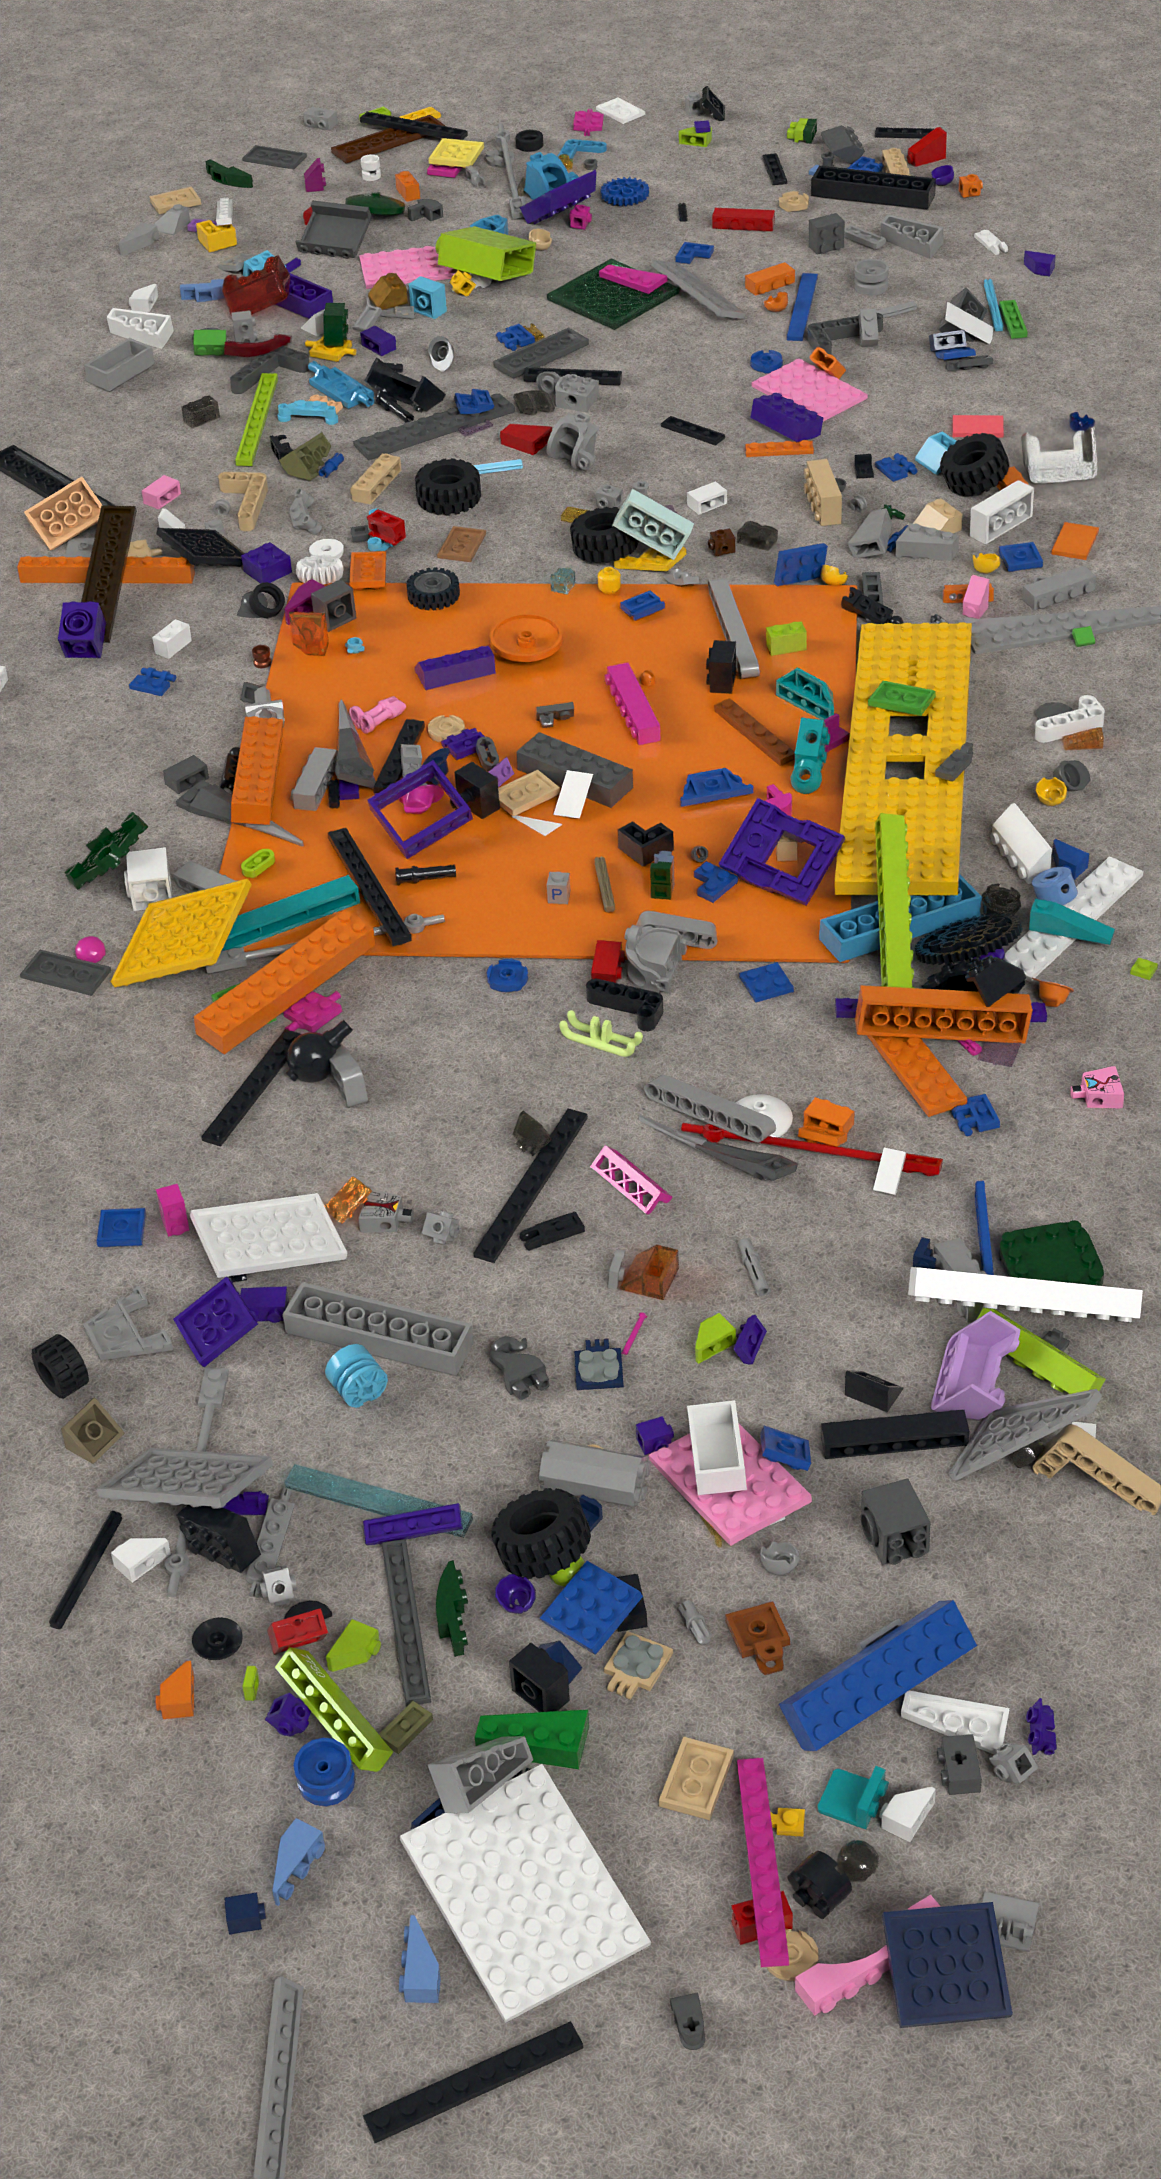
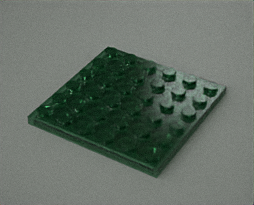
M611 258L549 292L547 300L616 330L679 294V287L666 282L647 294L599 277V271L607 265L635 269Z

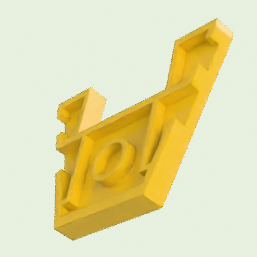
M650 547L639 558L627 556L614 561V568L668 571L687 554L686 548L682 547L673 560Z

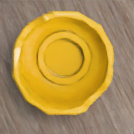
M979 553L977 558L975 555L972 556L974 568L980 573H991L1001 563L1000 557L996 554L988 553L983 555Z
M822 565L821 579L825 584L843 585L848 580L846 572L840 574L838 568Z
M1044 777L1036 784V793L1041 803L1047 806H1055L1061 804L1066 799L1067 788L1064 782L1056 777L1053 779H1046Z

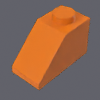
M191 1661L184 1662L160 1684V1695H156V1709L161 1711L163 1719L194 1716V1671Z

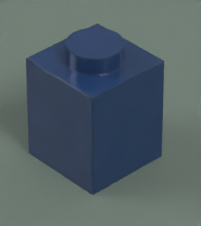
M257 1892L224 1898L229 1935L262 1929L261 1920L266 1919L264 1902L259 1903Z

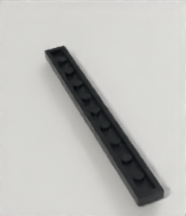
M347 828L328 832L329 841L357 885L391 945H402L412 941L409 930Z
M569 1108L566 1110L473 1253L474 1258L495 1263L588 1119L587 1113Z

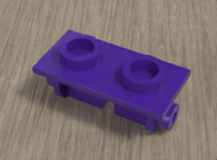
M262 1491L244 1492V1494L233 1497L222 1508L239 1515H266L269 1495L262 1493Z
M1039 1698L1028 1709L1026 1720L1030 1723L1028 1743L1032 1745V1755H1036L1039 1750L1044 1751L1046 1755H1052L1057 1749L1056 1734L1052 1732L1055 1729L1054 1711L1050 1706L1042 1705V1698Z

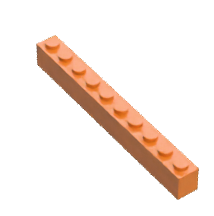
M130 556L127 557L122 583L192 584L195 576L194 565L190 564L184 557ZM21 557L17 566L20 583H85L90 557Z

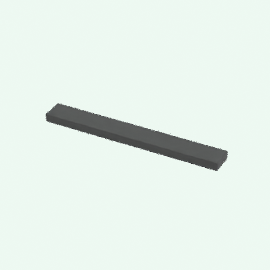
M406 1539L383 1542L382 1550L405 1704L407 1707L412 1701L417 1704L431 1703Z

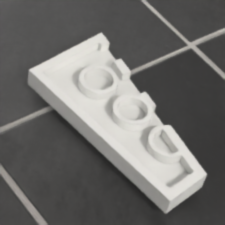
M909 1690L904 1696L901 1717L947 1736L973 1734L976 1748L995 1755L997 1753L996 1750L1004 1744L1010 1708Z

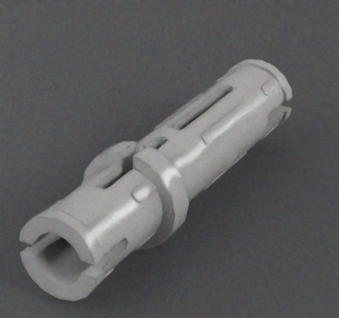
M743 1238L738 1242V1247L743 1256V1265L747 1266L756 1294L758 1296L767 1295L771 1292V1289L759 1263L760 1256L755 1252L751 1239Z

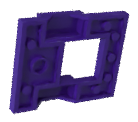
M757 798L719 862V866L736 874L741 880L770 893H779L807 906L845 841V836L810 820H798L791 817L777 806ZM782 835L799 843L806 842L815 846L798 878L766 864Z

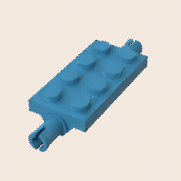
M316 361L309 363L308 369L316 373L314 377L309 379L310 385L336 402H342V405L347 409L360 403L365 404L367 407L374 404V391L335 367L329 369L324 365L321 366Z

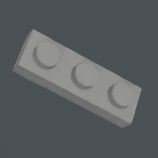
M851 224L845 227V238L875 250L886 244V238Z

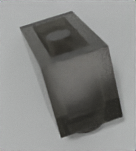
M525 1111L519 1114L513 1131V1136L517 1140L515 1144L521 1152L527 1151L530 1155L534 1156L552 1138L542 1124Z

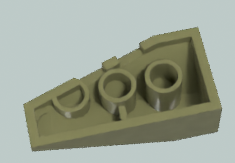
M321 432L279 461L288 475L310 481L319 475L318 467L324 465L322 458L328 456L331 444L323 432Z

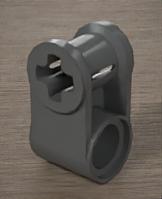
M698 1992L670 1998L674 2022L677 2025L682 2045L689 2050L700 2049L706 2039Z

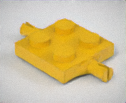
M323 335L321 339L315 342L309 340L305 342L306 347H312L309 350L310 357L339 362L346 354L356 355V349L351 348V340H344L343 346H324Z

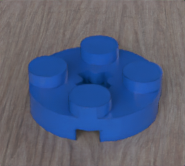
M764 350L757 351L751 355L750 366L756 371L771 373L783 366L782 355L774 350H769V353H764Z
M515 959L499 960V964L495 966L492 964L487 969V982L493 990L501 992L519 991L528 981L527 967L522 966V963Z

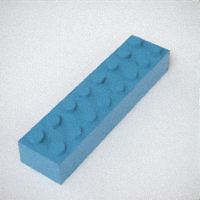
M959 875L958 895H910L909 913H911L912 919L909 929L912 931V938L936 931L935 929L943 928L942 926L944 925L948 926L951 922L954 923L957 920L963 921L965 918L970 919L973 916H980L982 896L961 875ZM878 901L820 920L819 940L839 962L880 949Z

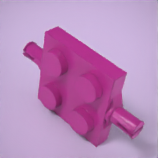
M588 109L587 112H575L573 130L583 131L584 136H590L592 131H602L604 114L593 112L592 109Z
M314 991L310 992L283 1012L284 1017L292 1022L285 1029L296 1031L300 1028L310 1032L317 1031L342 1012L341 1005L336 1003L341 998L340 993L335 991L330 996L324 997Z

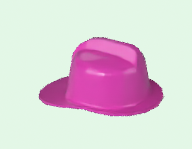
M438 785L419 786L399 798V801L403 803L406 813L422 814L429 809L432 803L439 801L444 796V790Z

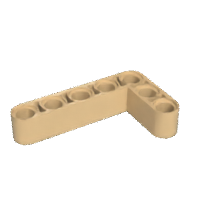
M253 472L220 473L218 479L221 492L245 493L238 512L239 529L242 531L253 530L268 491L266 475Z
M1077 1425L1065 1426L1042 1448L1033 1465L1035 1474L1041 1473L1048 1476L1047 1478H1051L1071 1461L1140 1511L1143 1509L1151 1512V1515H1155L1161 1505L1160 1484Z

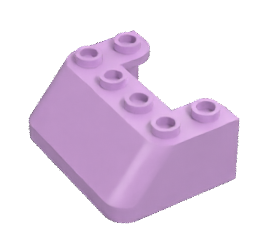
M990 1311L955 1333L946 1346L931 1409L935 1412L965 1410L966 1418L980 1420L993 1411L999 1410L1005 1403L1004 1391L995 1387L996 1379L1001 1370V1359L1017 1349L1021 1330Z

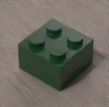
M326 303L323 314L324 346H343L344 340H347L349 325L347 324L348 309H345V303Z

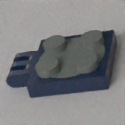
M609 1338L604 1339V1346H600L599 1339H595V1346H591L590 1340H585L586 1350L574 1351L577 1390L624 1387L621 1348L609 1349Z

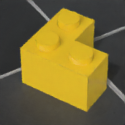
M211 220L196 223L198 240L208 252L237 245L236 231L232 224L215 226Z

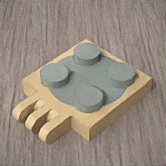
M627 1631L604 1668V1673L613 1676L607 1690L613 1692L616 1685H619L617 1694L622 1696L627 1688L626 1698L630 1700L638 1687L651 1691L671 1658L673 1649Z

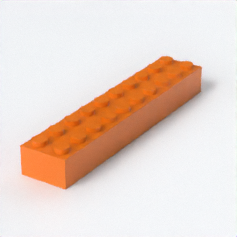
M344 909L194 1016L196 1034L225 1055L374 947V928Z

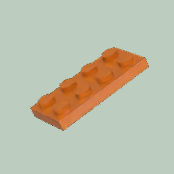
M386 551L351 552L350 587L355 590H362L364 588L381 589L386 587Z

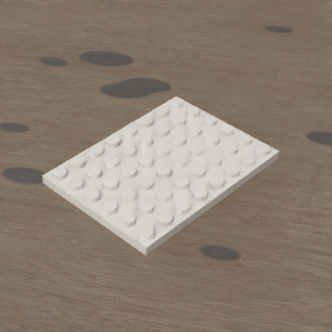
M543 1764L505 1782L504 1785L471 1812L444 1813L400 1836L401 1843L505 2023L651 1945V1941Z

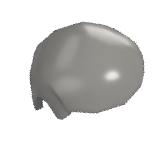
M772 1541L767 1549L762 1546L760 1550L763 1566L768 1572L775 1575H784L791 1572L798 1566L800 1561L797 1548L787 1542L776 1543Z

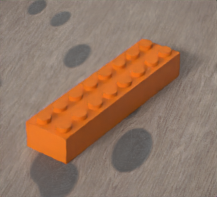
M256 716L245 717L231 801V822L270 825L283 738V719L258 718Z
M861 985L855 1024L857 1035L947 1040L971 1039L972 1041L1025 1044L1033 1009L1029 994L1007 993L990 1007H986L980 993L975 991Z

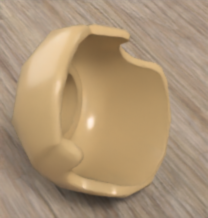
M537 228L532 229L529 233V241L536 242V250L542 251L550 247L552 238H550L549 231Z

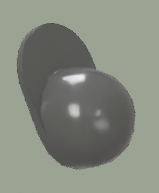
M252 591L242 596L237 616L260 618L253 612L249 604V596ZM259 593V602L267 608V598L263 593Z

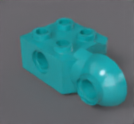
M801 718L795 749V765L790 778L792 787L802 794L816 791L822 782L821 770L823 769V763H826L827 760L825 747L830 742V734H828V727H826L824 720ZM805 774L810 775V778L807 780L801 779Z

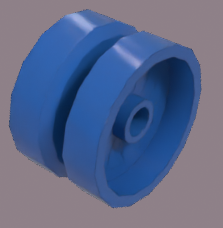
M319 1738L311 1740L302 1746L296 1754L293 1765L299 1791L306 1801L319 1806L335 1805L346 1799L353 1791L356 1781L350 1752L343 1743L331 1738Z

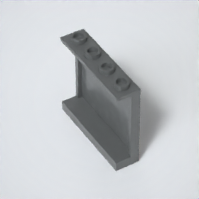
M313 200L311 203L313 212L301 241H295L298 251L302 253L310 252L316 255L326 254L331 257L342 256L346 259L349 257L355 258L372 219L369 207Z

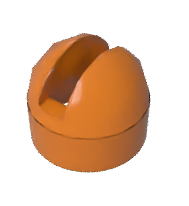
M645 670L640 677L641 684L644 686L654 685V673L651 670Z

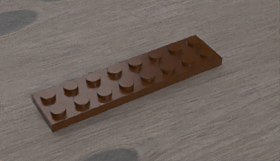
M431 115L415 119V121L445 126ZM388 128L331 147V152L344 163H349L361 159L365 155H373L429 135Z

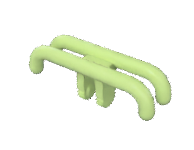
M573 1010L567 1013L568 1021L574 1028L590 1033V1038L572 1032L565 1020H562L559 1024L560 1031L567 1039L623 1057L631 1056L635 1051V1046H638L643 1039V1034L639 1031L635 1033L634 1038L612 1032V1025L609 1020L604 1021L601 1029L600 1019L596 1016L592 1017L590 1025L582 1023L576 1018ZM612 1040L627 1045V1048H621L608 1043Z

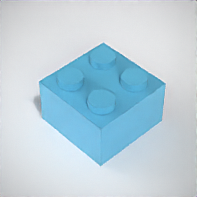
M422 276L409 283L410 306H414V312L433 319L447 312L445 284Z

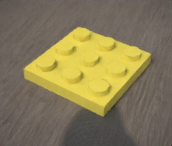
M442 138L430 155L429 164L436 166L447 165L449 167L457 166L466 169V166L474 164L484 149V142Z

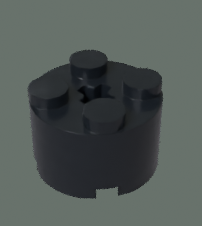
M815 1851L804 1859L787 1876V1879L795 1891L793 1894L794 1900L802 1907L810 1906L817 1917L824 1919L852 1892V1885L845 1872L840 1875L835 1867L839 1864L833 1858L822 1851Z

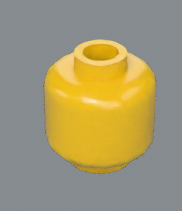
M605 567L598 572L599 590L610 595L620 589L621 575L617 569Z

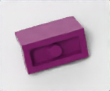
M837 713L824 720L826 727H828V734H830L829 745H826L825 752H829L848 741L850 733L839 727V715Z

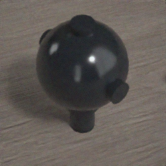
M343 1019L337 1026L329 1031L326 1030L323 1034L307 1032L296 1037L287 1051L289 1070L286 1074L294 1082L300 1079L304 1082L313 1083L328 1078L331 1075L329 1059L335 1055L336 1050L341 1046L340 1043L343 1042V1039L353 1029Z

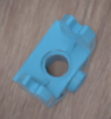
M500 215L482 218L470 225V227L476 226L508 235V219Z

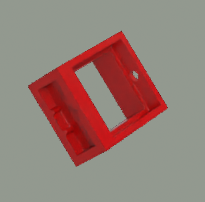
M321 1608L273 1622L267 1629L274 1655L287 1651L289 1647L298 1648L321 1641L328 1634Z

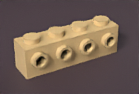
M890 148L882 150V163L885 173L909 175L907 162L900 149Z
M382 453L358 481L352 485L350 490L352 501L371 505L401 471L400 457Z

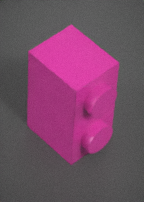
M178 1184L156 1189L161 1219L168 1237L172 1235L178 1236L190 1231L184 1199Z

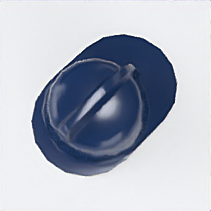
M441 748L427 757L423 764L426 765L434 760L444 775H447L449 769L446 759L450 753L449 748ZM432 778L428 781L432 782L434 785L439 784L435 778Z

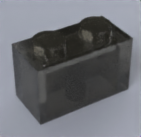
M210 395L181 406L183 421L192 429L220 418L218 402Z

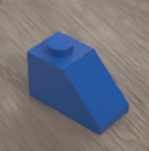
M1053 840L1052 855L1056 867L1069 868L1075 880L1088 868L1089 853L1060 840Z

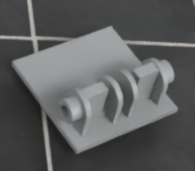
M984 1892L982 1903L993 1902L1000 1945L1030 1952L1039 1903Z

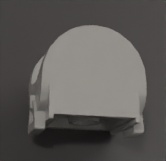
M579 411L575 415L569 413L561 418L553 428L547 444V455L553 459L565 458L571 460V465L576 470H580V468L588 470L594 465V460L596 459L594 451L596 433L599 431V427L590 423V416Z
M632 925L625 932V940H627L626 956L630 961L627 968L630 982L637 988L669 993L673 974L679 961H682V955H685L687 951L686 940L681 939V934L676 930Z

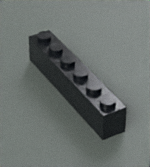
M965 1410L821 1423V1441L825 1459L967 1446L969 1443L970 1431Z

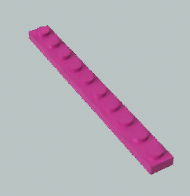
M763 1758L737 1760L738 1779L761 1967L789 1966Z

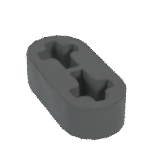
M480 737L477 740L476 752L483 769L490 771L499 763V756L492 739ZM482 744H485V746L488 747L487 751L485 750V747L482 746Z

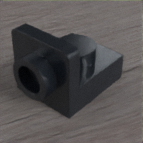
M871 454L855 455L854 469L857 479L874 478Z

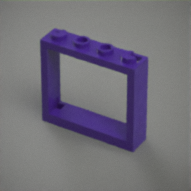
M434 760L426 765L423 764L418 770L405 775L403 779L390 784L386 789L368 799L370 810L406 859L473 819L471 809ZM435 778L458 809L403 842L380 810L430 779Z

